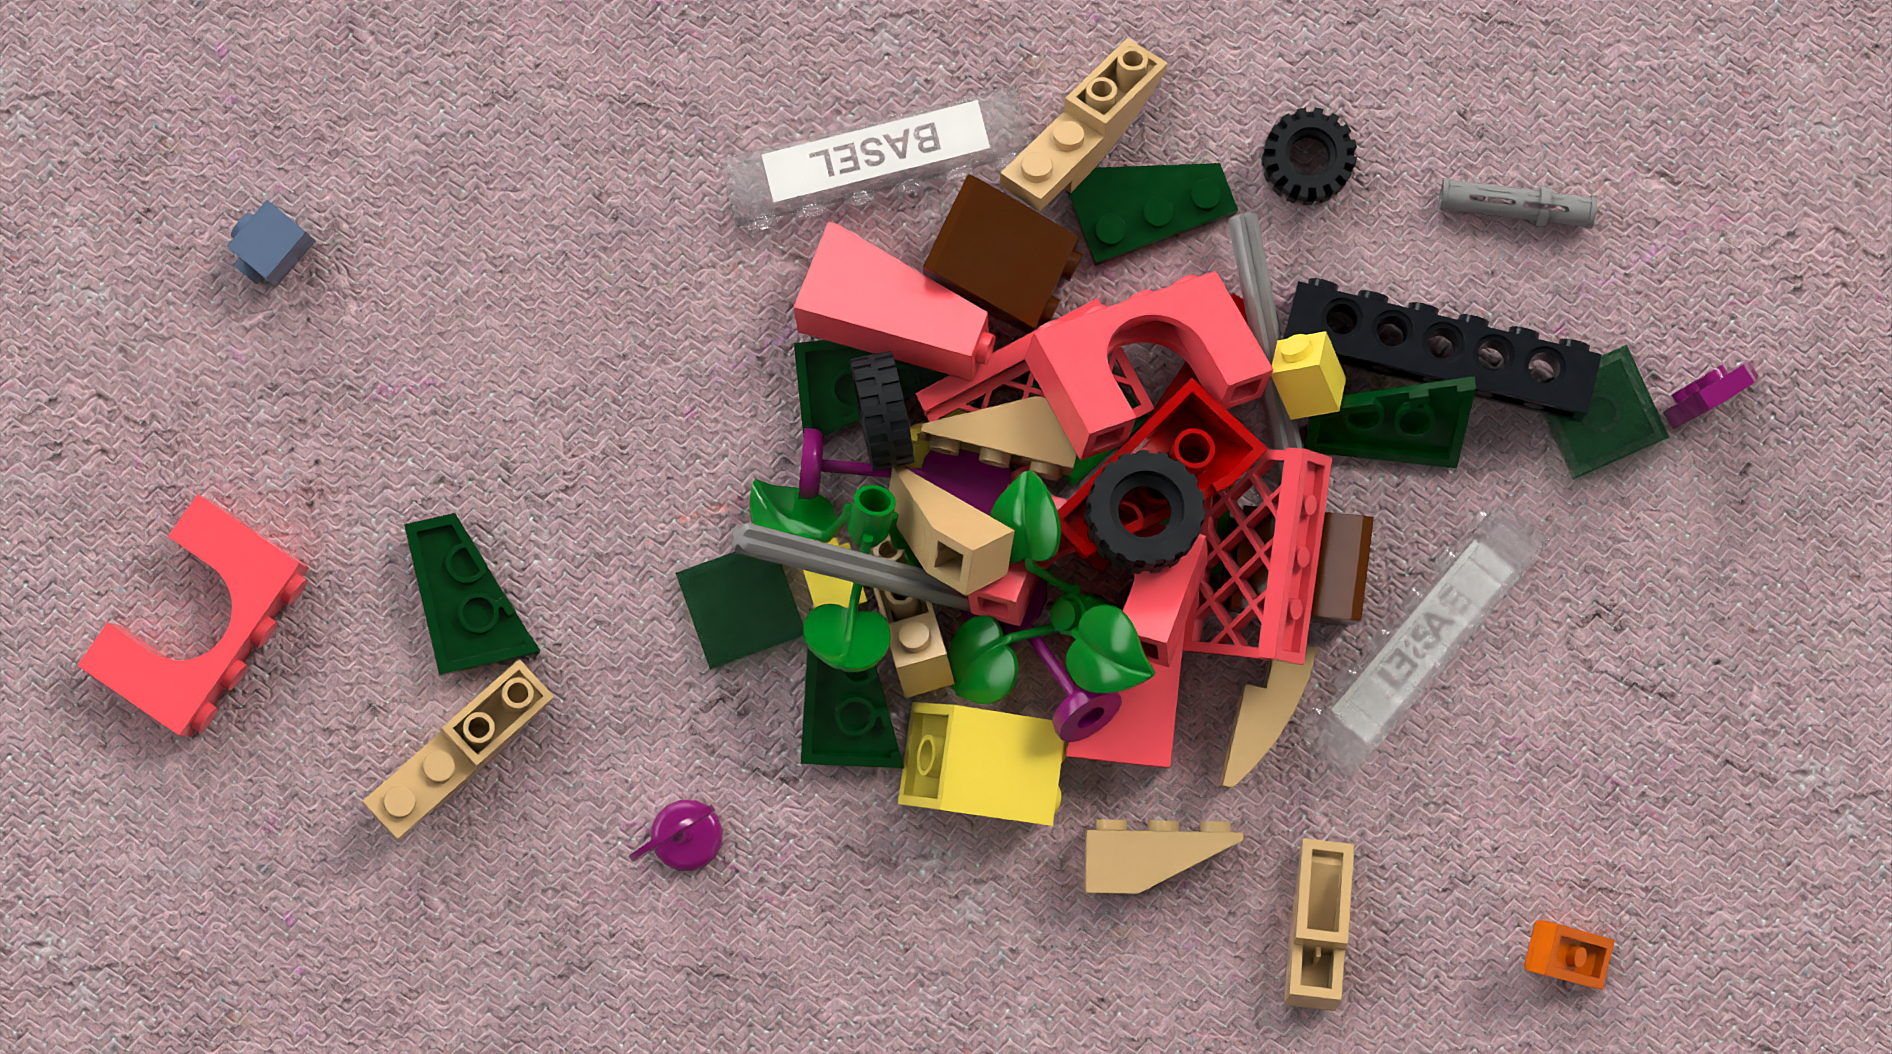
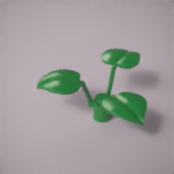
M1034 471L1022 472L997 499L990 517L1014 530L1009 563H1020L1025 560V566L1029 572L1064 592V595L1059 597L1052 605L1050 610L1052 623L1013 632L1003 637L1001 626L994 617L977 616L963 623L952 638L947 656L955 683L951 685V688L957 696L974 703L992 704L999 702L1010 694L1018 676V660L1013 650L1008 646L1018 641L1052 633H1062L1075 639L1067 651L1066 666L1071 678L1082 689L1094 693H1115L1131 689L1146 682L1155 675V671L1143 651L1138 633L1129 617L1116 606L1108 605L1102 596L1097 594H1080L1078 584H1069L1037 564L1036 560L1047 561L1056 555L1060 545L1061 525L1056 506L1044 482Z
M754 479L749 500V512L753 524L828 543L848 522V532L852 540L861 546V553L869 554L870 548L879 545L889 534L892 547L898 550L904 549L907 563L924 569L897 528L899 515L897 512H894L896 500L893 494L886 488L877 485H866L859 488L855 492L853 503H846L843 513L837 519L833 505L819 494L812 500L798 499L799 488L777 486ZM854 582L848 609L838 604L820 605L808 613L803 625V638L809 650L832 668L841 669L845 672L865 671L878 664L887 653L891 639L890 627L884 616L873 611H858L863 585Z

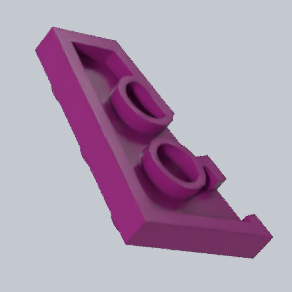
M1749 360L1744 361L1728 372L1721 365L1673 393L1671 396L1676 404L1663 411L1672 428L1675 429L1710 411L1756 382L1759 376Z

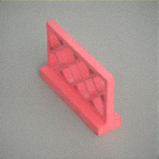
M1096 298L1056 320L1064 322L1082 316L1087 310L1101 305V303ZM1033 332L993 352L987 365L979 363L973 381L949 375L915 393L916 401L928 422L940 420L957 410L972 412L988 407L992 392L1003 386L1024 392L1022 399L1028 398L1029 394L1046 398L1042 390L1032 387L1035 377L1025 361ZM1117 348L1111 352L1109 367L1112 372L1116 361L1124 377L1113 374L1115 380L1120 385L1130 387L1139 403V406L1132 409L1137 420L1154 411L1155 408L1123 348ZM1030 373L1026 385L1014 382V380ZM984 397L981 409L969 406L970 403ZM1010 461V464L1021 467L1011 472L1012 482L1022 472L1030 470L1028 465Z
M1304 448L1268 449L1257 460L1259 462L1255 466L1252 465L1246 472V475L1230 490L1226 489L1206 499L1203 503V510H1206L1200 534L1206 536L1208 562L1186 620L1183 651L1304 665L1332 457ZM1276 462L1284 463L1281 485L1272 493L1262 479V476ZM1254 485L1264 502L1247 517L1237 503V500ZM1229 509L1239 526L1222 541L1216 532L1218 519ZM1272 512L1276 518L1274 537L1264 544L1254 528ZM1247 537L1257 553L1243 567L1239 568L1230 551ZM1222 561L1232 577L1215 592L1209 583L1210 573ZM1265 564L1269 571L1267 588L1257 596L1247 579ZM1239 588L1250 605L1233 620L1222 603ZM1215 612L1225 629L1210 643L1201 642L1204 620ZM1257 615L1262 623L1259 646L1250 647L1240 631ZM1232 639L1235 645H1228L1227 643Z

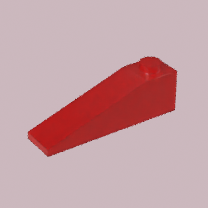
M1191 378L1057 511L1061 525V536L1085 559L1097 553L1098 548L1094 542H1090L1087 535L1088 526L1084 524L1085 503L1097 475L1101 474L1103 468L1110 461L1112 463L1117 461L1120 455L1128 452L1130 455L1136 454L1139 450H1149V453L1158 454V452L1168 454V458L1174 461L1179 460L1186 465L1185 469L1190 474L1193 473L1199 481L1197 483L1200 491H1203L1206 500L1232 487L1268 448L1201 385ZM1146 487L1135 488L1126 493L1121 499L1118 508L1122 525L1134 535L1169 518L1171 515L1170 507L1165 497L1158 491Z

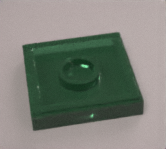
M1627 345L1601 356L1589 412L1581 422L1543 414L1573 480L1670 438ZM1551 377V378H1549V379H1547V380H1545V381H1542L1541 383L1551 382V381H1553L1554 377Z
M734 551L675 573L710 670L803 637L804 624L782 564Z

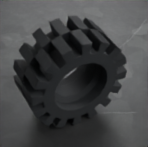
M1306 107L1300 108L1293 115L1288 113L1283 116L1277 125L1275 124L1270 131L1263 147L1264 152L1261 156V165L1265 166L1264 177L1266 181L1271 180L1274 185L1272 190L1278 196L1281 192L1287 195L1286 201L1295 203L1296 200L1303 201V205H1313L1314 201L1319 200L1320 203L1328 201L1332 195H1337L1352 175L1357 156H1354V151L1357 148L1355 139H1350L1351 129L1347 124L1341 126L1337 122L1339 116L1333 112L1329 117L1322 114L1324 110L1322 108L1315 107L1313 112H1306ZM1312 138L1324 145L1328 153V164L1322 172L1315 175H1305L1293 167L1290 161V149L1298 140Z

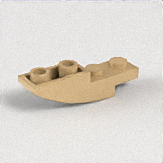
M1127 38L1065 98L1064 112L1000 172V186L1039 212L1063 189L1071 193L1106 156L1138 115L1165 74L1168 63Z
M519 659L441 728V732L369 794L362 801V804L397 842L400 841L434 809L438 810L499 754L554 699L553 694Z

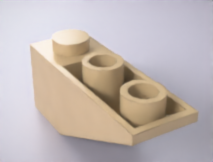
M1040 396L923 423L920 433V439L929 441L928 449L958 456L959 450L962 449L980 454L979 461L1001 468H1009L1010 461L1028 465L1030 470L1034 471L1039 477L1050 480H1059L1060 474L1070 476L1077 455L1046 398Z
M902 466L892 467L889 491L896 500L894 512H897L899 515L897 528L926 573L965 596L1007 575L1014 537L1013 529Z
M889 534L879 545L870 548L869 555L909 565L905 559L904 549L898 550L892 547ZM873 588L880 614L885 617L890 627V648L905 698L955 684L932 603Z
M1096 819V830L1084 829L1083 892L1139 894L1243 841V832H1231V821H1200V831H1179V821L1148 820V830H1127V820Z

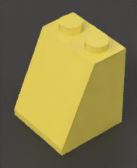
M912 702L898 804L1053 826L1054 815L1057 813L1061 803V790L1058 784L1061 763L1066 758L1068 742L1061 740L1057 735L1052 720L959 705Z

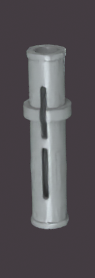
M1443 178L1439 196V210L1448 209L1487 216L1534 221V225L1537 227H1546L1547 223L1592 229L1596 216L1597 197L1555 193L1548 186H1540L1539 190ZM1474 195L1511 200L1512 204L1471 200L1469 197ZM1530 202L1562 206L1565 208V211L1525 207L1523 203Z

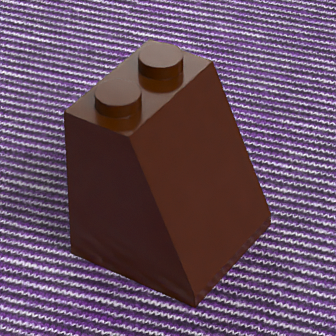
M968 174L923 265V275L988 312V315L1029 334L1035 331L1039 324L1043 325L1052 321L1061 301L1054 297L1053 294L1061 278L1068 282L1071 281L1083 254L1075 251L1079 236L981 179Z
M1243 505L1241 509L1248 517L1258 506ZM1272 512L1254 528L1264 544L1274 537L1276 518ZM1325 512L1310 622L1349 627L1361 621L1374 517ZM1231 516L1229 517L1227 536L1239 526L1235 518ZM1247 537L1234 547L1233 558L1239 568L1243 567L1257 553ZM1265 564L1247 579L1257 596L1267 588L1269 571ZM1226 567L1222 569L1219 589L1232 577ZM1239 588L1227 598V611L1241 613L1250 605Z

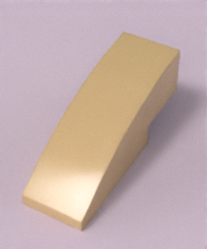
M1306 646L1304 665L1268 660L1262 687L1249 684L1241 686L1218 786L1233 788L1259 763L1277 741L1295 712L1308 683L1318 647Z
M1308 838L1302 839L1290 929L1284 1005L1336 1011L1342 1000L1344 956L1349 938L1355 844Z

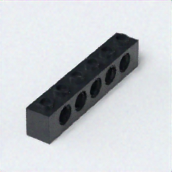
M1310 278L1308 283L1299 281L1297 283L1283 339L1297 334L1309 335L1326 331L1340 365L1418 384L1475 376L1476 391L1474 397L1576 422H1581L1589 412L1602 354L1589 351L1590 345L1585 342L1564 338L1559 340V344L1539 339L1540 334L1537 331L1517 326L1509 327L1508 331L1488 327V320L1474 315L1461 314L1458 319L1438 315V308L1424 303L1410 302L1408 307L1388 303L1389 298L1386 295L1374 291L1360 290L1358 295L1338 291L1339 286L1336 283L1324 279ZM1332 313H1345L1352 319L1354 329L1346 334L1335 333L1329 328L1326 318ZM1385 324L1395 325L1402 331L1404 342L1397 346L1385 345L1378 338L1377 329ZM1435 336L1445 337L1453 345L1454 354L1448 358H1438L1429 351L1427 341ZM1485 348L1498 351L1503 357V368L1496 371L1484 368L1479 362L1478 352ZM1535 360L1548 363L1554 372L1553 381L1548 383L1536 381L1529 372V363Z

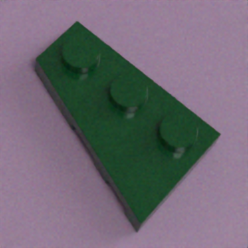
M1220 163L1094 168L1071 193L1066 191L1094 266L1227 218L1238 212Z
M827 340L794 343L803 437L804 428L817 429L825 436L860 421L850 359L874 353ZM895 360L904 400L915 396V393L949 376V374Z
M1475 376L1343 395L1340 411L1308 417L1304 449L1320 454L1457 469L1476 391Z
M456 513L404 524L439 676L541 652L517 615L507 595L504 594L489 570L487 563Z
M807 646L800 754L801 764L904 768L876 665L860 672H845L841 669H834L815 656Z

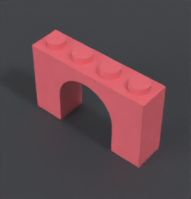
M1216 271L1198 277L1196 275L1184 276L1173 285L1154 292L1151 290L1139 291L1127 301L1109 307L1106 305L1094 306L1083 313L1082 316L1064 322L1060 320L1049 321L1033 332L1025 357V361L1080 460L1123 446L1128 441L1137 418L1108 364L1107 356L1119 347L1131 343L1145 342L1171 349L1190 365L1202 387L1225 409L1262 397L1274 370Z
M1051 495L1057 511L1068 501V499ZM1157 523L1135 535L1139 537H1152L1161 533L1167 525ZM1199 534L1188 554L1180 558L1179 562L1171 568L1167 566L1162 568L1160 572L1150 574V571H1142L1140 574L1132 573L1135 579L1123 612L1132 621L1138 633L1143 651L1151 663L1169 667L1208 562L1205 535ZM1061 536L1056 555L1050 560H1036V562L1046 570L1050 564L1062 556L1078 551ZM1025 560L1020 563H1009L1006 576L968 595L971 613L980 616H991L998 621L1021 626L1039 577L1026 569Z
M199 494L193 499L167 537L214 568L225 581L231 596L232 613L229 626L222 639L211 650L199 657L189 660H173L158 652L121 625L107 622L77 665L177 735L191 737L195 731L199 734L202 733L210 725L218 712V708L214 706V703L225 688L230 691L240 682L248 668L244 660L255 645L261 648L270 639L278 625V622L273 620L284 603L291 605L300 596L307 584V579L303 576L309 569L307 565L209 498Z

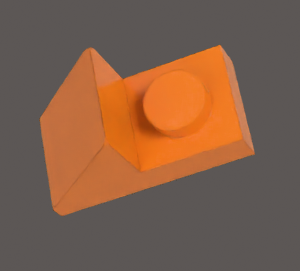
M1538 920L1534 923L1524 967L1527 971L1603 990L1615 940L1561 924Z

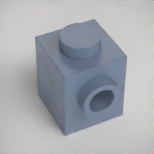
M266 200L254 215L248 213L237 222L231 232L233 239L227 247L239 256L233 265L250 280L258 284L264 277L277 287L315 243V240L271 202Z

